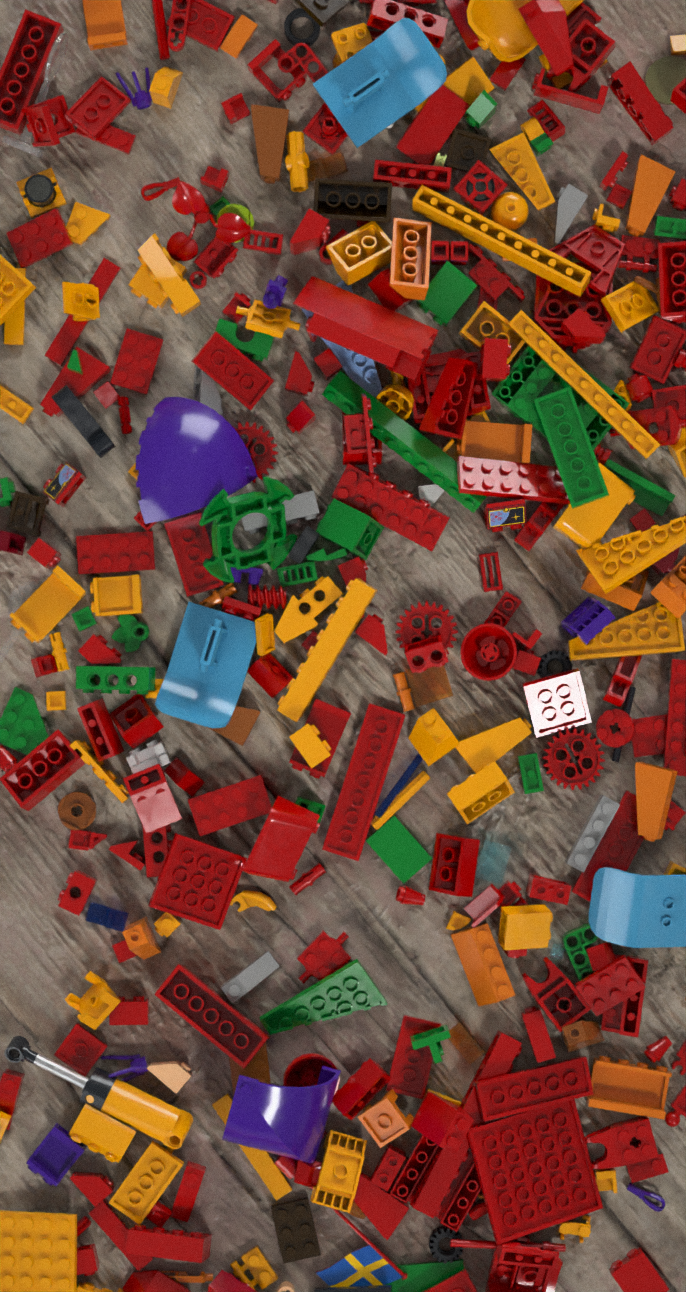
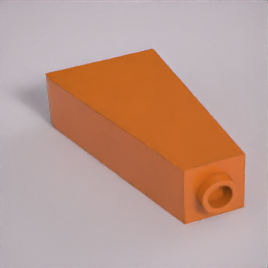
M642 154L636 166L625 226L628 233L635 237H642L675 174L674 170Z
M636 762L638 835L644 836V840L655 842V839H662L678 771L645 762Z
M147 917L130 923L122 931L130 951L143 960L161 953Z

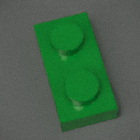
M537 753L518 756L524 794L544 791Z

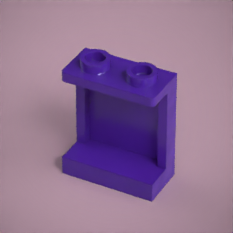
M58 1123L55 1124L26 1162L28 1168L33 1173L42 1175L44 1177L43 1180L51 1186L59 1184L87 1147L83 1143L73 1141L71 1136L68 1135L69 1132Z

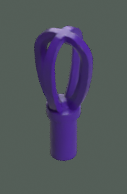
M630 1182L627 1185L626 1189L637 1195L654 1211L660 1212L664 1209L665 1201L661 1196L640 1189ZM644 1196H650L660 1201L662 1205L657 1207Z

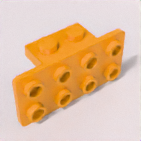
M365 23L332 33L331 39L337 51L332 61L334 69L373 42Z

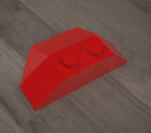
M160 1270L132 1272L122 1288L124 1292H191Z

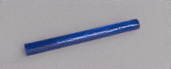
M419 753L374 813L378 818H381L422 762L423 758Z

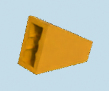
M518 717L458 741L460 744L455 748L476 774L486 764L497 761L532 733L530 731L532 726L525 718L522 720Z

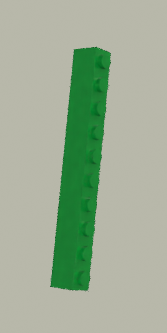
M339 371L327 385L322 395L345 414L363 413L361 394L365 393L366 397L370 398L371 410H368V417H372L373 429H370V433L441 487L451 497L464 505L465 508L474 513L487 496L459 493L457 462L343 372Z

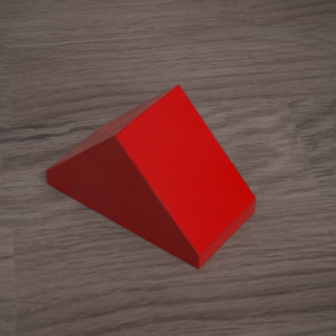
M178 757L164 770L176 785L191 796L205 783Z

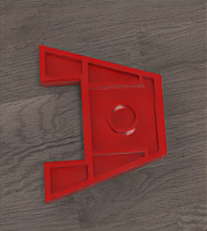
M594 224L549 249V251L565 259L571 254L599 272L590 282L589 287L605 297L625 249V244Z

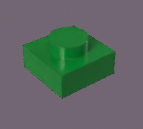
M89 606L71 614L79 632L97 624Z

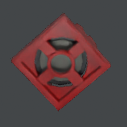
M478 160L453 190L461 196L462 201L467 203L471 209H476L483 215L508 184Z

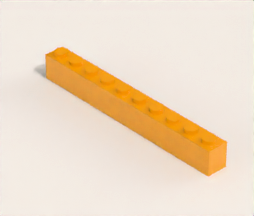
M421 185L412 200L413 211L581 297L590 282V271L424 185Z

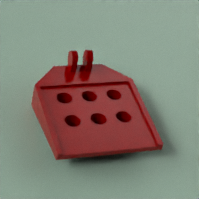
M573 262L591 272L590 282L599 274V272L585 263ZM536 274L533 322L564 352L567 346H571L572 353H577V349H585L592 345L591 343H573L560 329L562 322L571 315L568 311L569 309L577 310L580 308L586 312L594 311L596 315L591 316L592 321L596 325H600L604 329L605 334L609 331L612 317L601 301L604 296L598 292L597 294H591L589 292V289H592L589 287L590 282L581 297ZM613 278L605 296L613 293ZM557 286L559 290L553 291L550 287ZM549 308H556L558 312L552 313Z

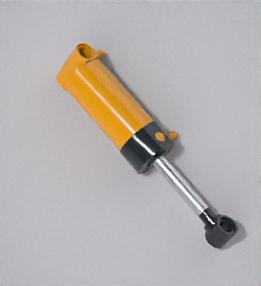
M22 1036L13 1037L5 1050V1057L10 1062L18 1063L26 1060L83 1088L80 1103L84 1105L86 1103L102 1113L163 1142V1145L167 1146L166 1150L170 1153H173L174 1149L182 1146L191 1128L193 1116L190 1113L164 1102L118 1079L116 1076L109 1078L108 1075L110 1073L98 1067L87 1078L31 1050L29 1042Z

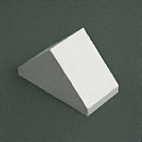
M436 484L418 486L419 500L420 498L427 500L431 503V507L444 492Z

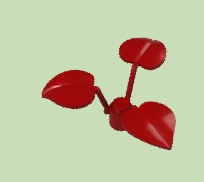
M183 181L178 182L172 197V206L178 213L188 215L192 212L195 220L188 237L183 232H176L169 238L166 250L175 261H188L197 255L198 244L191 238L198 223L204 224L210 220L213 226L217 228L216 237L227 243L239 241L248 234L250 226L239 215L234 213L222 214L218 218L217 224L213 219V215L210 214V208L205 203L203 195L192 185Z

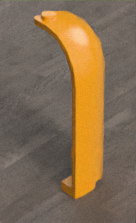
M470 0L466 11L470 28L479 39V46L483 50L488 49L498 60L505 62L520 59L533 50L538 43L518 10L531 0ZM584 0L559 1L568 16Z

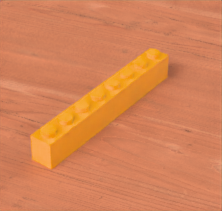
M356 578L354 581L351 580L347 585V594L345 597L341 596L336 604L338 609L335 614L331 613L326 621L328 625L325 631L322 629L316 638L319 641L315 647L311 646L306 654L308 656L307 661L300 664L297 669L298 676L296 679L292 678L287 686L289 689L286 696L282 695L277 703L279 705L277 711L295 722L300 721L378 591L359 578Z

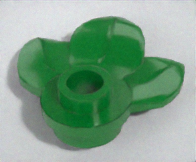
M132 615L118 616V621L122 627H119L113 633L112 639L119 643H125L126 652H134L140 647L141 641L148 638L150 633L149 627L143 622H138ZM142 628L143 634L138 635L137 629Z

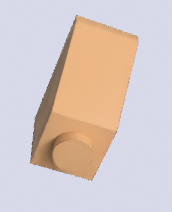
M178 1060L151 1062L147 1067L152 1074L176 1094L192 1076L191 1067L185 1062L181 1063Z

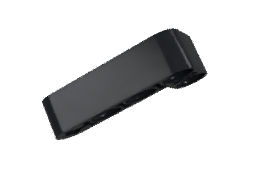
M67 385L52 396V399L100 458L116 447Z

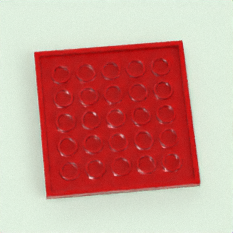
M575 1099L509 1115L468 1130L467 1135L496 1244L499 1245L603 1208L594 1171L591 1168L587 1144L584 1141V1133Z

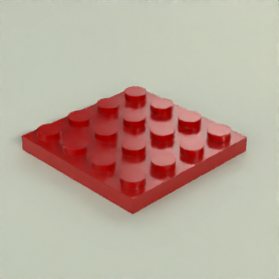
M175 833L148 906L221 930L247 858Z

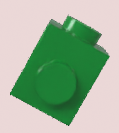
M8 477L0 478L3 498H0V507L10 506V502H13L14 499L13 493L16 491L14 481H11Z

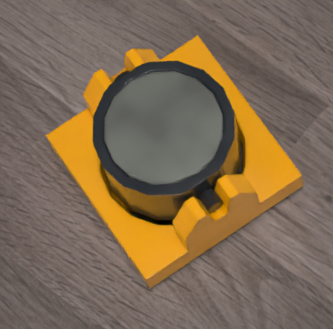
M52 167L16 182L31 218L67 204Z

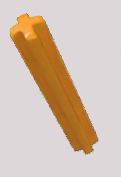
M421 771L372 819L371 825L378 830L430 780V776L425 771Z

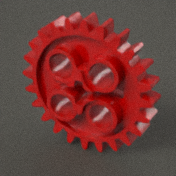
M239 422L237 429L232 425L240 437L242 435L248 436L249 441L245 444L248 450L253 439H257L250 449V453H252L250 457L255 462L257 476L263 480L262 474L270 475L267 471L268 468L275 469L271 465L272 462H277L273 456L279 454L273 451L278 446L271 443L275 438H268L270 431L268 430L263 433L264 426H260L257 429V423L255 422L252 427H250L249 422L245 423V427ZM262 444L265 446V452L258 455L255 449L258 445Z
M427 600L424 605H421L420 601H418V607L416 608L410 604L411 611L404 609L406 616L399 615L402 622H396V625L401 627V629L395 630V633L401 634L396 638L397 641H402L399 647L403 648L405 645L411 644L414 637H420L422 640L425 639L424 632L421 631L425 630V615H428L429 631H432L428 632V638L441 635L449 654L447 647L453 648L454 646L451 641H457V638L452 636V634L458 633L456 629H452L457 623L450 622L454 616H447L449 609L442 611L443 604H440L437 608L435 601H433L432 605H429ZM418 617L422 619V624L414 626L412 625V620ZM436 617L440 618L441 624L433 626L431 620ZM435 650L432 652L433 655H439L441 653L439 650ZM417 656V661L421 660L422 657Z
M568 728L565 729L564 735L561 731H558V738L552 735L554 742L547 741L550 748L543 749L548 754L547 756H542L543 759L547 760V763H544L543 766L549 767L545 773H552L550 780L557 779V786L563 782L564 789L570 785L571 790H574L575 785L581 790L583 783L586 787H589V780L595 783L593 776L600 777L597 770L604 769L599 764L605 761L600 758V755H603L604 752L598 751L602 745H595L597 738L590 739V732L584 735V729H581L578 734L576 728H573L572 733H570ZM575 741L582 743L580 751H574L573 743ZM566 743L568 744L571 753L574 756H578L576 762L580 767L582 774L578 773L577 768L573 762H569L571 756L565 748ZM560 749L565 752L563 760L556 758V752ZM584 758L591 760L589 768L582 767V760ZM569 766L573 767V776L566 777L565 769Z

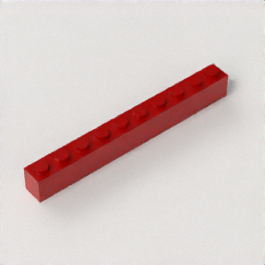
M499 1030L460 1104V1107L474 1119L470 1128L485 1123L481 1117L475 1082L509 1074L513 1068L512 1062L514 1058H517L522 1050V1047H520L521 1042ZM467 1134L456 1155L438 1147L410 1202L412 1208L431 1218H434L435 1214H439L443 1198L447 1197L450 1193L452 1180L458 1177L459 1167L468 1157L470 1143Z

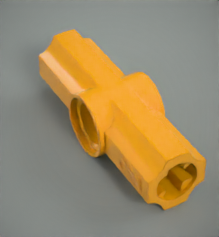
M293 131L286 135L288 155L285 157V165L290 173L291 191L304 192L308 189L307 168H309L310 162L305 152L304 133Z

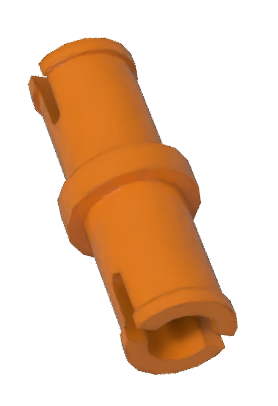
M229 583L220 590L213 591L212 595L200 601L199 604L212 609L219 603L223 604L225 596L230 597L238 591L233 583Z
M405 672L393 674L398 690L396 693L400 697L403 712L415 709L410 694L411 688L408 687Z

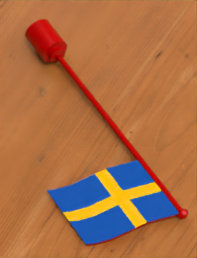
M279 1155L273 1164L289 1179L295 1178L298 1160ZM331 1208L368 1245L350 1252L330 1267L315 1272L330 1287L386 1285L400 1278L402 1280L407 1279V1273L404 1274L339 1210Z

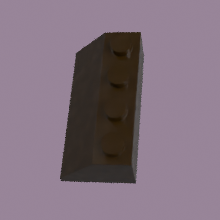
M315 178L313 211L327 219L390 222L392 183Z

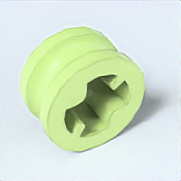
M438 152L434 166L444 167L447 155L442 156Z

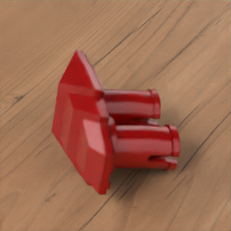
M298 1160L294 1182L312 1188L316 1187L322 1162L307 1163Z

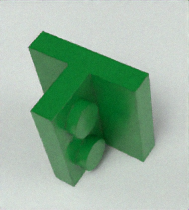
M446 1024L410 1036L414 1050L429 1045L436 1064L442 1062L441 1056L444 1055L440 1041L451 1038Z

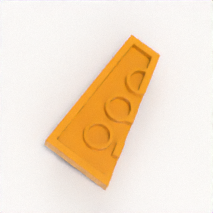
M524 132L489 149L538 211L556 203Z

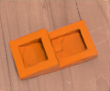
M242 14L220 48L235 59L238 58L245 44L250 41L258 24Z

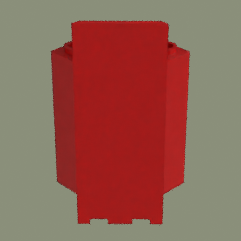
M311 276L293 302L294 305L314 313L312 317L309 316L305 325L310 340L315 343L317 336L331 341L384 364L386 369L407 377L409 384L417 386L432 352L431 347L439 330Z

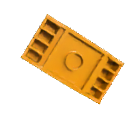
M330 1130L327 1133L323 1148H326L317 1186L313 1187L310 1201L312 1203L350 1213L361 1174L367 1140Z

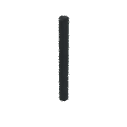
M631 686L629 687L623 711L629 715L636 690L635 687ZM623 746L614 748L611 761L619 762Z

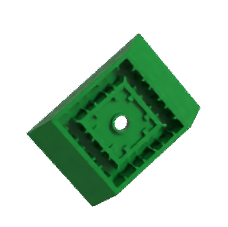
M528 346L510 369L509 376L498 384L491 395L524 424H532V430L548 442L534 399L571 386ZM580 366L624 410L628 407L630 403ZM571 387L594 450L612 426Z

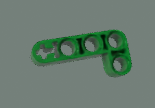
M590 924L579 926L564 933L562 936V943L578 981L582 980L584 972L594 973L584 946L598 939L595 934L591 938L584 936L585 930L591 928ZM575 936L576 943L571 946L567 945V938ZM577 954H583L584 960L581 963L574 962V957Z

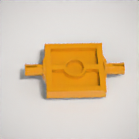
M254 300L253 305L249 309L238 305L236 314L247 316L245 328L255 332L282 338L287 328L298 331L300 329L301 323L290 320L291 310L277 306L274 309H269L264 306L262 301Z

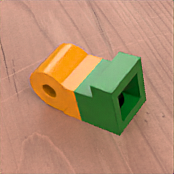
M535 117L520 125L522 132H524L529 145L537 157L552 148L554 143L550 137H547Z

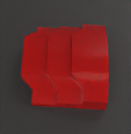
M456 349L429 356L417 386L409 384L408 381L409 390L414 398L413 414L415 423H422L448 358L465 359L478 363L467 416L491 409L486 380H479L480 351L467 353L462 349Z
M508 1241L497 1245L491 1261L485 1292H555L557 1279L563 1265V1261L559 1258V1252L540 1250L538 1247L521 1246L520 1242Z

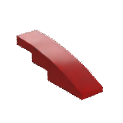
M542 502L515 537L514 541L527 551H530L565 504Z

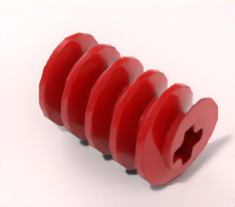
M248 585V604L256 606L258 603L259 608H263L264 604H266L267 609H270L272 604L275 609H278L279 604H281L282 609H286L287 587L283 591L282 585H279L276 591L274 585L271 586L270 590L264 585L263 589L260 590L259 585H256L255 590H253L252 586Z

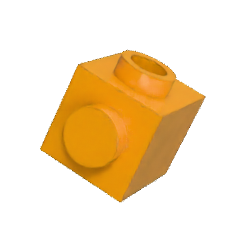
M164 912L155 921L154 925L156 927L154 929L160 936L165 935L168 937L182 921L176 915Z

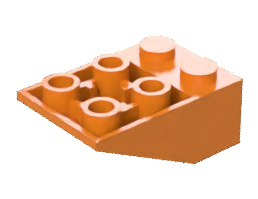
M686 556L650 592L678 619L686 611Z

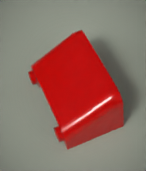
M278 795L242 871L251 875L288 882L289 879L293 880L298 871L295 869L297 862L311 834H316L320 823L317 822L320 815Z

